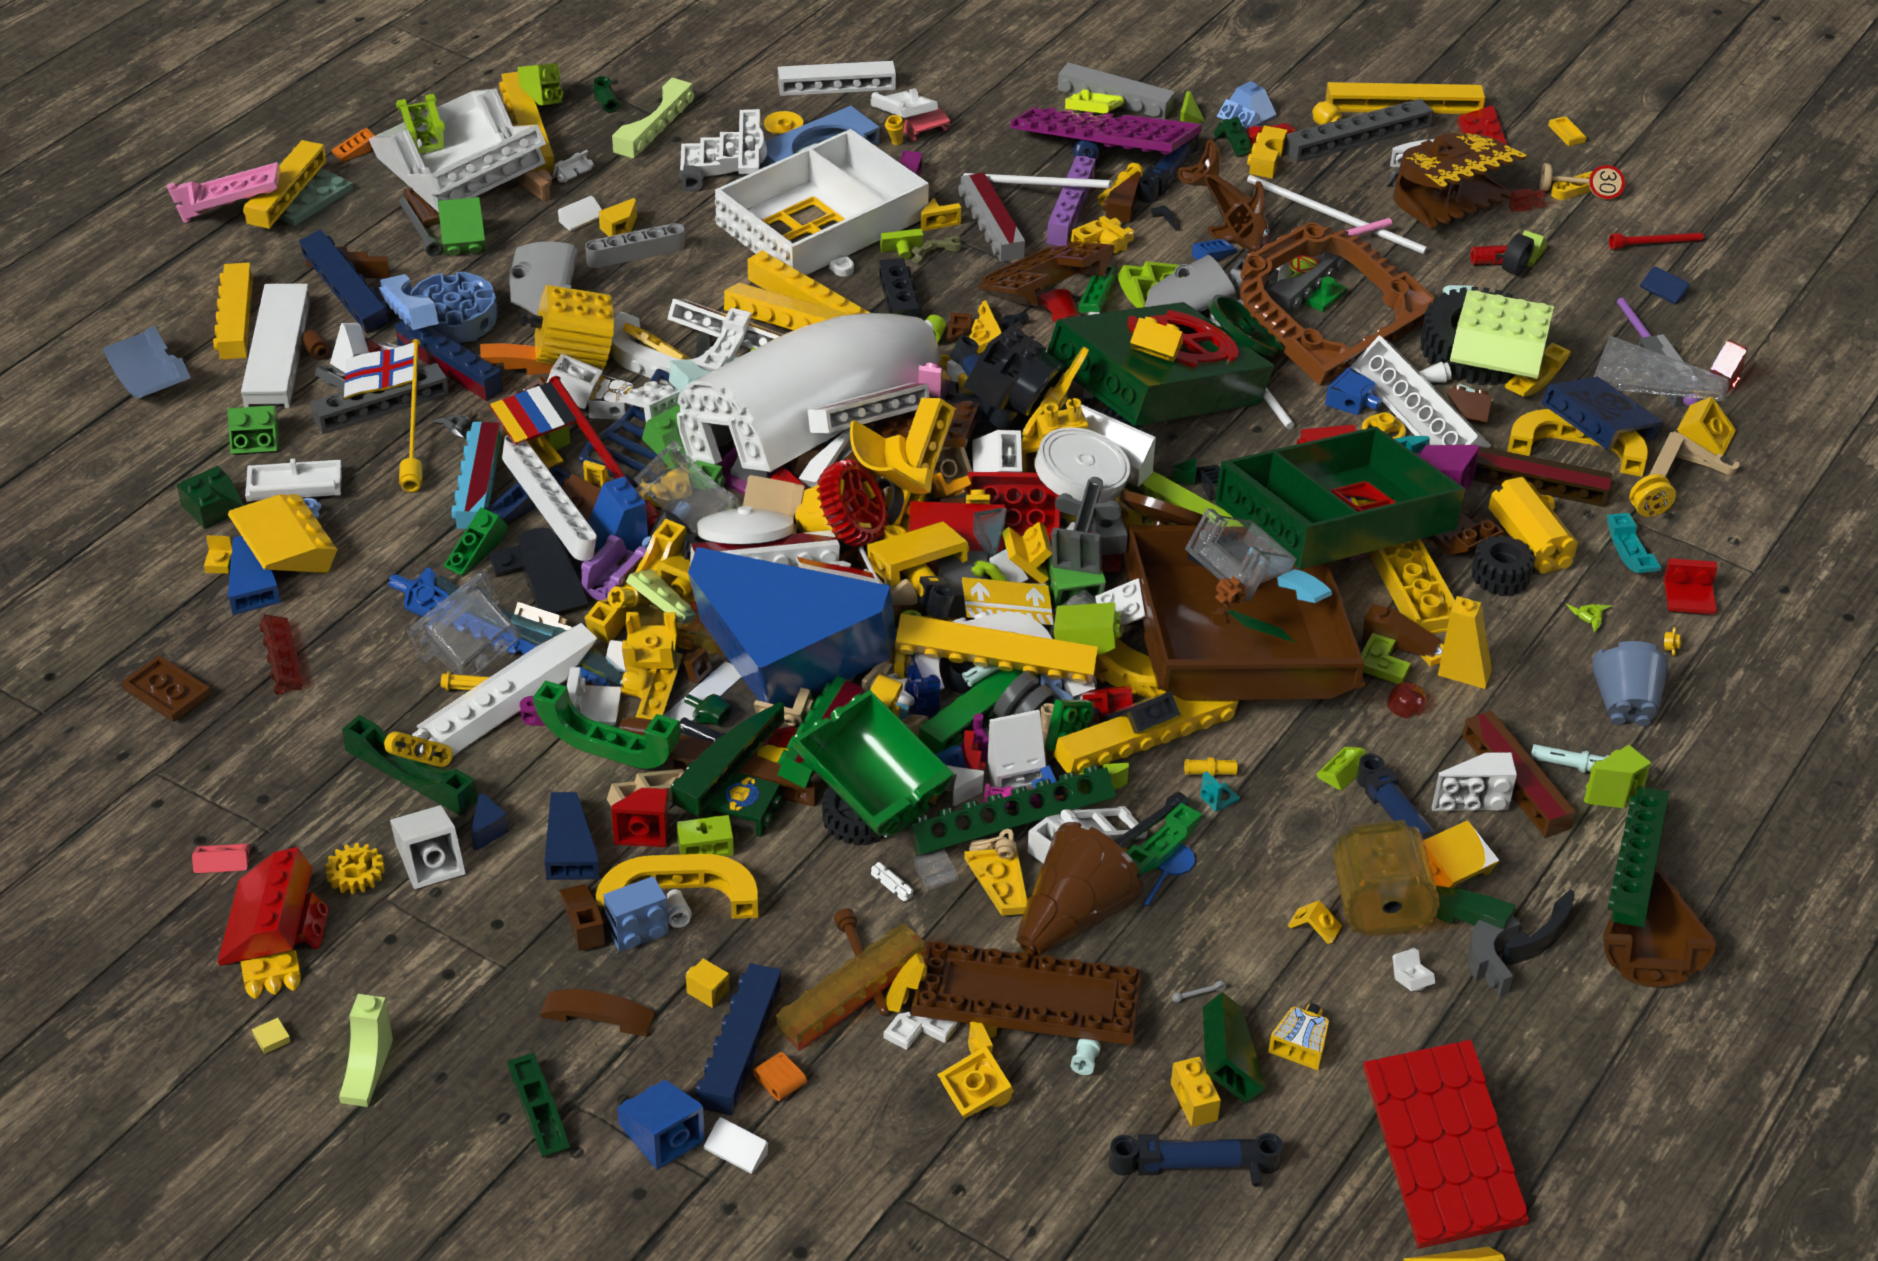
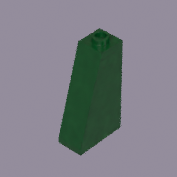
M1221 992L1203 1006L1206 1074L1246 1104L1264 1091L1266 1084L1243 1009L1225 993Z

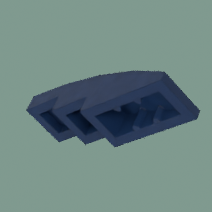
M556 465L549 470L560 487L563 488L564 481L570 478L571 475ZM517 482L486 510L500 516L504 522L524 515L537 508V506L521 484Z

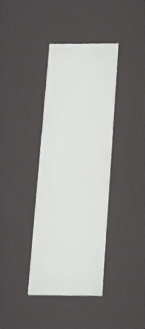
M725 661L689 694L700 700L711 694L721 696L741 676L732 664ZM684 697L663 716L679 721L686 717L692 721L694 720L693 712L695 708L684 703Z

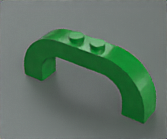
M545 680L533 696V702L539 717L561 740L581 751L632 767L650 769L662 765L681 737L679 720L659 714L655 715L644 731L645 736L591 720L574 707L566 686Z

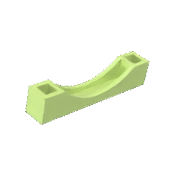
M671 78L662 86L663 100L656 111L640 121L621 126L612 135L613 152L634 159L693 101L692 83Z

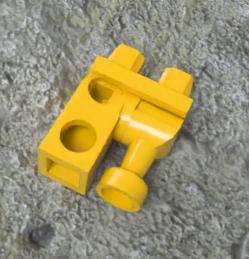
M1102 216L1099 218V221L1095 220L1073 229L1071 242L1082 241L1112 244L1115 247L1113 253H1118V251L1124 252L1127 250L1128 242L1134 239V230L1130 227L1122 229L1121 223L1117 218L1110 220Z

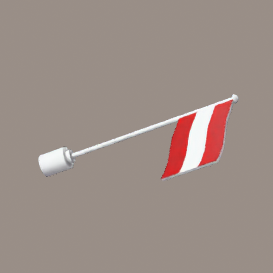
M863 546L858 547L869 572L796 557L800 568L881 584Z

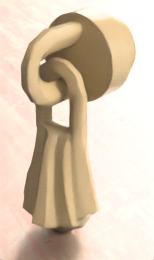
M1008 828L1004 829L999 834V837L973 839L969 845V851L995 848L998 856L1004 859L1012 858L1016 852L1014 833ZM1008 833L1009 839L1003 837L1004 834Z

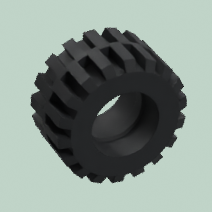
M1498 535L1497 537L1490 536L1488 539H1483L1481 543H1478L1475 550L1471 570L1472 578H1474L1476 584H1480V588L1488 590L1489 593L1507 594L1508 596L1514 593L1518 594L1522 592V589L1525 590L1530 583L1535 562L1533 550L1529 549L1530 546L1528 544L1522 543V540L1514 539L1511 536L1504 537L1503 535Z

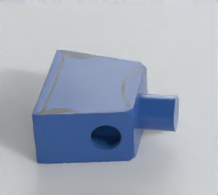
M1348 367L1328 386L1325 405L1359 415L1367 407L1377 411L1382 404V398L1375 396L1376 383Z

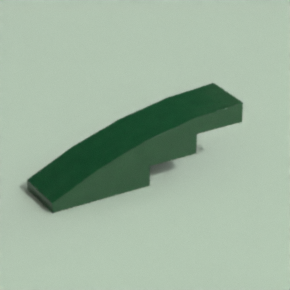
M1414 885L1403 904L1450 924L1459 919L1475 926L1481 920L1501 929H1505L1516 908L1514 904L1491 896L1463 889L1433 885Z
M535 1052L507 1061L513 1084L541 1157L544 1158L569 1150L570 1146L553 1096L550 1095L544 1074L541 1073Z

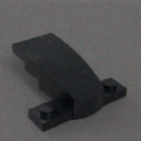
M534 528L525 531L518 536L517 546L489 553V559L496 577L524 571L527 586L530 587L534 603L537 604L539 609L562 615L588 608V601L569 559L573 556L551 528Z

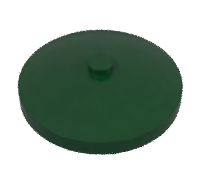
M1215 295L1209 302V310L1222 328L1250 349L1270 357H1276L1283 349L1284 345L1278 343L1277 338L1271 336L1266 327L1262 328L1259 325V321L1253 319L1250 316L1251 313L1240 302L1224 295Z

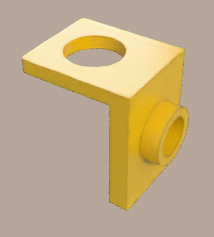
M1320 900L1298 908L1288 924L1289 928H1293L1308 922L1327 944L1334 941L1342 927L1340 922Z

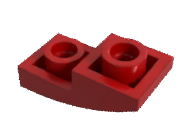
M965 730V766L967 769L984 771L985 776L986 762L981 761L982 751H978L979 742H975V731Z

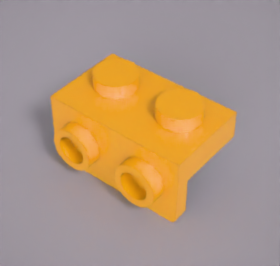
M942 473L933 474L931 492L929 494L933 495L934 498L947 496V498L955 497L966 492L965 487L970 485L971 482L968 476H963L946 483Z

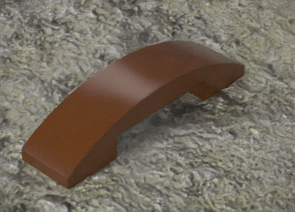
M567 989L548 992L540 1012V1017L567 1022L569 1016L620 1025V1032L647 1037L655 1013L636 1002L616 995L592 990Z

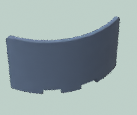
M156 326L147 328L144 333L106 346L103 349L116 376L135 398H142L191 378L182 358H177L174 355L168 356L166 353L168 348L157 331Z

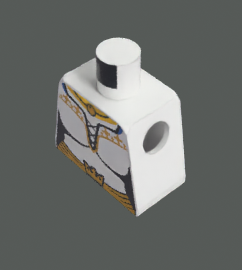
M601 375L588 400L589 418L620 419L632 406L631 404L621 402L620 396L634 389L633 384Z

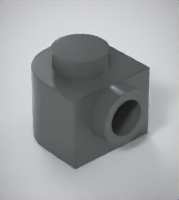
M684 165L683 170H679L678 182L682 183V191H698L702 187L704 172L698 166Z

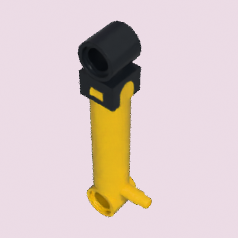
M887 525L881 540L904 534L906 530L900 526ZM926 563L901 570L917 591L918 602L922 606H927L926 611L929 615L936 618L949 617L955 592L952 588L948 587L949 584L943 576H935Z

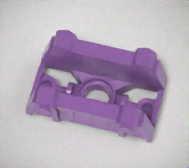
M610 535L606 540V544L593 559L584 561L581 565V586L584 593L599 601L608 598L611 588L615 586L623 587L627 583V578L636 571L647 549L639 546L635 552L626 550L621 538ZM624 556L627 557L626 563H622L620 566H617V563ZM603 585L604 587L597 588L596 590L592 589L594 586Z

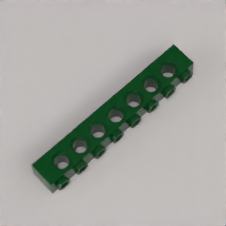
M1098 765L1083 769L1084 774L1075 776L1074 772L1059 776L1060 781L1051 783L1050 779L1037 782L1034 789L1027 790L1026 786L1011 790L1012 795L1002 797V793L987 797L988 802L978 805L977 800L963 804V809L954 812L953 807L938 812L939 816L929 819L928 815L914 818V824L908 826L916 857L999 833L1007 828L1012 829L1045 819L1049 816L1061 814L1062 810H1076L1116 797L1108 768L1099 769ZM1080 781L1087 783L1089 787L1088 794L1080 792ZM1056 788L1063 790L1065 793L1063 802L1056 799ZM1032 795L1040 799L1041 806L1039 809L1031 805L1030 799ZM1007 803H1013L1016 806L1017 813L1015 816L1007 813ZM983 810H988L992 813L993 819L991 823H986L982 819ZM959 817H964L968 821L967 830H961L958 827L957 820ZM934 824H939L943 827L944 834L942 838L936 837L933 834L932 828Z
M1638 786L1636 796L1631 795L1608 903V910L1613 911L1612 922L1645 927L1670 791Z

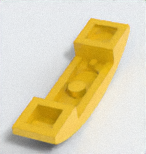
M1552 342L1544 349L1538 378L1516 374L1505 384V388L1523 397L1537 393L1558 373L1570 356L1571 351Z

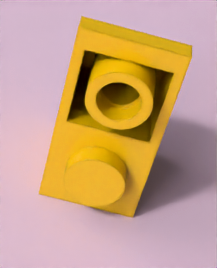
M632 198L599 211L600 229L607 236L632 231L637 219L636 199Z

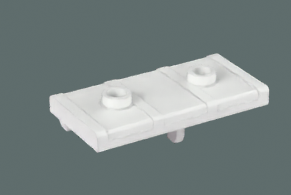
M915 88L910 89V92L903 91L887 96L874 92L871 96L872 99H870L872 107L899 115L902 118L938 109L937 101L919 96Z
M290 459V463L248 466L246 501L263 500L278 494H297L305 498L340 496L342 479L341 460L296 463L295 459Z

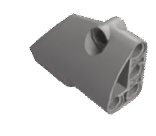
M552 241L535 242L516 248L509 277L510 303L516 304L534 315H538L539 303L545 285L571 289V281L577 259V248L569 243Z
M1206 255L1189 265H1179L1174 273L1150 288L1145 307L1185 302L1200 313L1209 308L1208 304L1215 295H1224L1236 301L1237 297L1234 286L1224 270L1213 257Z

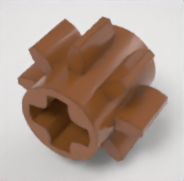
M1235 576L1231 580L1223 578L1216 586L1218 594L1215 598L1226 608H1229L1230 605L1238 606L1245 599L1246 594L1243 590L1246 586Z

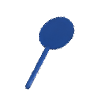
M1182 845L1169 859L1157 867L1162 871V874L1145 900V906L1150 904L1167 874L1182 875L1193 868L1195 856L1190 848Z

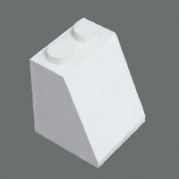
M441 805L390 820L396 846L414 889L466 874L455 826Z

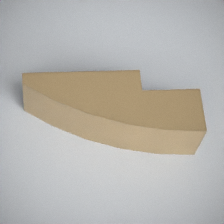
M683 769L637 773L633 782L611 784L607 801L612 807L613 804L642 787L668 789L669 802L672 800L671 785L684 771Z

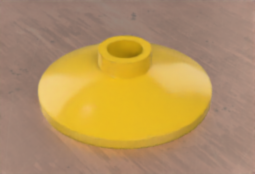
M789 111L774 112L764 120L766 130L777 135L803 126L802 117Z

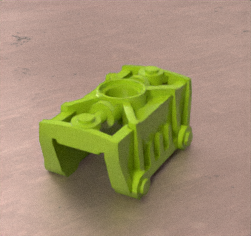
M434 93L425 95V103L407 105L406 99L397 100L396 103L397 109L401 110L406 125L405 129H408L419 154L444 148L443 131H445L446 127L445 123L440 120L435 105L437 99ZM422 109H426L428 113L425 119L421 115ZM409 112L415 117L414 120L411 119ZM424 126L427 130L418 131L417 128ZM430 137L436 139L437 145L429 141ZM418 139H420L421 142H423L422 147L418 148Z

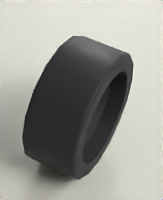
M1517 233L1505 251L1502 269L1514 275H1520L1529 262L1534 248V240Z

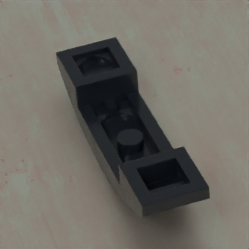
M1570 889L1554 903L1550 920L1531 937L1521 931L1505 945L1502 962L1505 965L1520 963L1541 954L1551 947L1566 928L1575 892Z

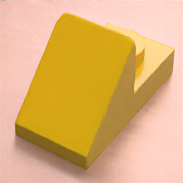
M933 198L921 212L922 231L961 225V206L959 203L939 206L935 198Z
M207 535L209 551L204 563L205 573L229 574L233 537Z

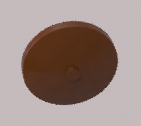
M1122 490L1119 498L1120 501L1135 512L1153 520V525L1204 526L1210 525L1211 518L1197 512L1138 493Z

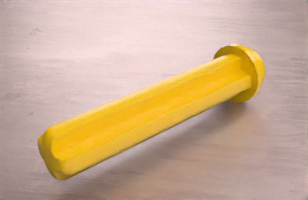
M447 671V674L442 673L441 688H445L446 691L450 689L471 690L490 677L457 675Z

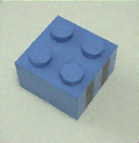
M654 876L603 894L606 929L619 952L669 934L667 898Z

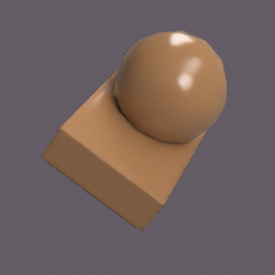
M542 169L534 172L530 170L519 176L521 186L544 202L551 199L550 186L552 184V176L548 171Z

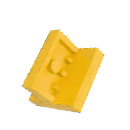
M1038 522L1033 527L1027 529L1023 536L1010 527L1006 528L1002 534L1009 560L1039 583L1044 584L1049 579L1044 561L1052 555L1046 527Z

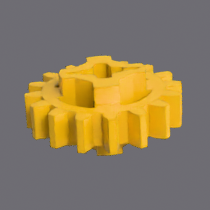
M355 843L353 848L346 844L344 845L345 850L336 849V856H328L329 863L325 864L327 881L331 882L333 889L340 887L341 893H344L347 889H350L351 894H354L356 889H360L364 893L365 887L374 888V880L381 881V874L385 872L382 855H378L376 848L370 850L369 844L364 845L363 848L359 847V843Z

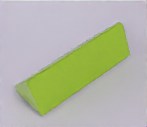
M1344 747L1317 772V778L1338 790H1343L1357 777L1359 760L1366 754L1365 749Z

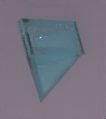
M1006 508L974 513L973 535L983 550L987 551L989 558L997 554L1006 521Z

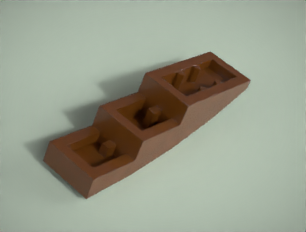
M336 247V249L340 248L343 251L347 262L351 261L358 275L362 274L364 278H390L388 256L368 257V252H348L347 247ZM306 259L307 267L313 268Z

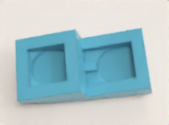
M1293 569L1277 577L1278 586L1296 590L1297 599L1316 603L1332 595L1331 589L1323 582L1300 570Z

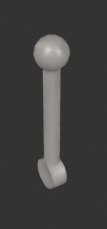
M1221 980L1216 982L1215 985L1186 993L1175 992L1172 995V1000L1175 1003H1179L1184 998L1214 990L1221 992L1226 989V984Z

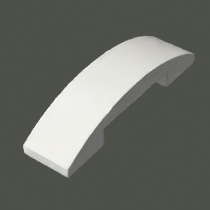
M730 308L723 321V330L711 351L706 350L698 364L700 368L714 371L732 361L746 334L751 319V312Z

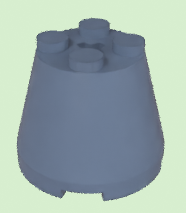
M1641 641L1619 642V647L1607 651L1600 649L1593 656L1592 671L1607 713L1611 718V723L1620 725L1625 722H1635L1638 726L1649 725L1651 719L1656 717L1659 712L1668 672L1667 654L1656 650V645Z

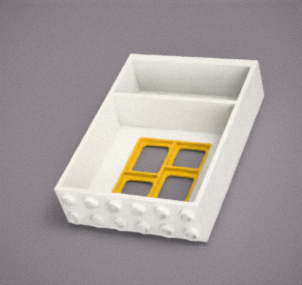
M849 129L715 189V220L719 227L723 228L755 254L763 250L804 275H808L829 265L830 261L848 256L879 241L881 233L900 231L921 221V212L928 205L929 183L855 131ZM811 205L817 206L826 213V215L803 226L789 216ZM776 221H782L793 230L781 235L769 225ZM831 221H837V222H838V223H836V224H834V225H832V226H830V227H827V228H825V229H823V230H821L820 228H818V227H820V226H822V225H824V224H826V223H828V222H831ZM805 233H812V235L800 241L790 242V240Z

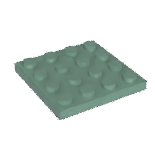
M321 167L278 219L295 227L352 191L353 184ZM242 198L241 200L248 202L250 199Z

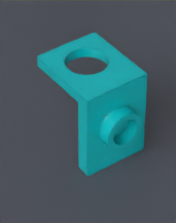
M1208 771L1203 773L1200 797L1215 812L1240 800V797L1225 782L1220 784ZM1222 792L1227 793L1229 799L1221 800Z

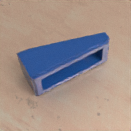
M1224 239L1193 244L1192 257L1199 260L1206 255H1210L1218 261L1235 253L1237 248Z

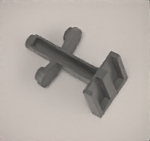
M1091 477L1088 479L1082 501L1074 499L1067 493H1063L1056 498L1055 507L1061 512L1076 515L1077 519L1073 530L1053 527L1051 533L1053 568L1100 575L1102 569L1101 535L1090 533L1093 520H1116L1120 517L1122 511L1120 504L1114 500H1110L1107 503H1098L1103 486L1101 478Z

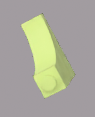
M358 994L349 1015L351 1026L350 1051L339 1099L340 1103L368 1107L393 1037L386 998Z

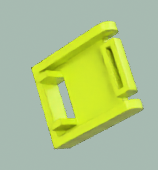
M1082 89L1081 92L1065 99V109L1108 113L1124 104L1122 96L1093 93L1086 89Z

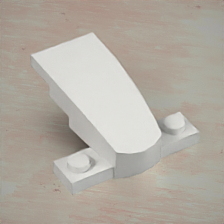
M760 109L740 110L739 132H720V137L701 138L700 143L681 144L680 170H683L684 165L698 166L703 170L704 177L739 171V174H751L758 171L759 164L763 163L767 155L766 142L760 128Z

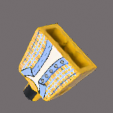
M1314 1003L1308 1004L1305 1010L1291 1007L1272 1032L1268 1053L1319 1070L1329 1020L1321 1016L1323 1013L1322 1008Z

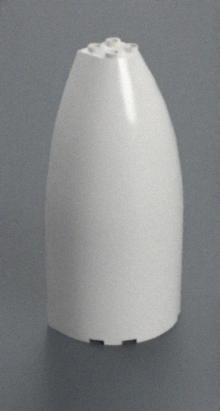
M862 313L838 316L779 336L687 384L685 390L680 392L677 403L680 406V412L677 413V423L688 461L696 462V460L717 464L722 461L718 446L733 439L742 468L771 472L847 429L832 433H811L807 409L907 383H919V365L926 366V363L937 364L941 360L932 323L929 320L924 321L918 317L898 314Z

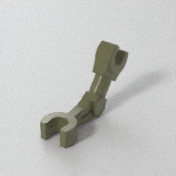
M951 236L944 238V240L927 239V242L921 248L915 246L912 249V253L915 256L911 259V262L920 264L925 254L936 250V248H945V250L952 252L960 251L961 243H959V237Z

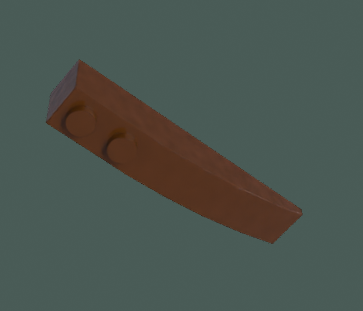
M681 735L679 742L668 757L669 770L683 769L685 772L688 765L694 762L714 742ZM754 754L738 772L780 784V795L783 796V800L815 807L816 785L809 782L806 788H803L777 775L781 766Z

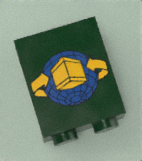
M737 773L704 809L703 818L718 816L719 812L751 820L756 822V836L761 837L765 829L770 828L774 812L781 808L783 796L780 795V784Z

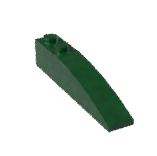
M778 702L735 726L707 748L694 762H691L686 771L679 778H676L671 785L672 804L699 816L784 723V703Z

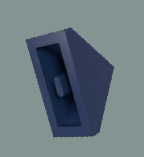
M479 794L471 830L474 850L483 848L509 832L507 814L485 794Z

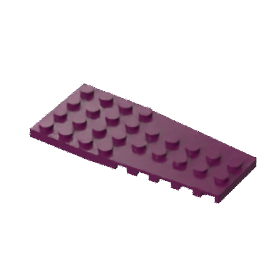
M1034 106L1011 119V128L1101 142L1104 143V146L1108 147L1121 145L1124 149L1136 147L1146 152L1159 150L1162 154L1172 153L1202 132V124L1131 115L1113 118L1111 113L1094 116V112L1086 111L1085 113L1077 114L1075 110L1071 109L1057 111V108L1038 109V106Z

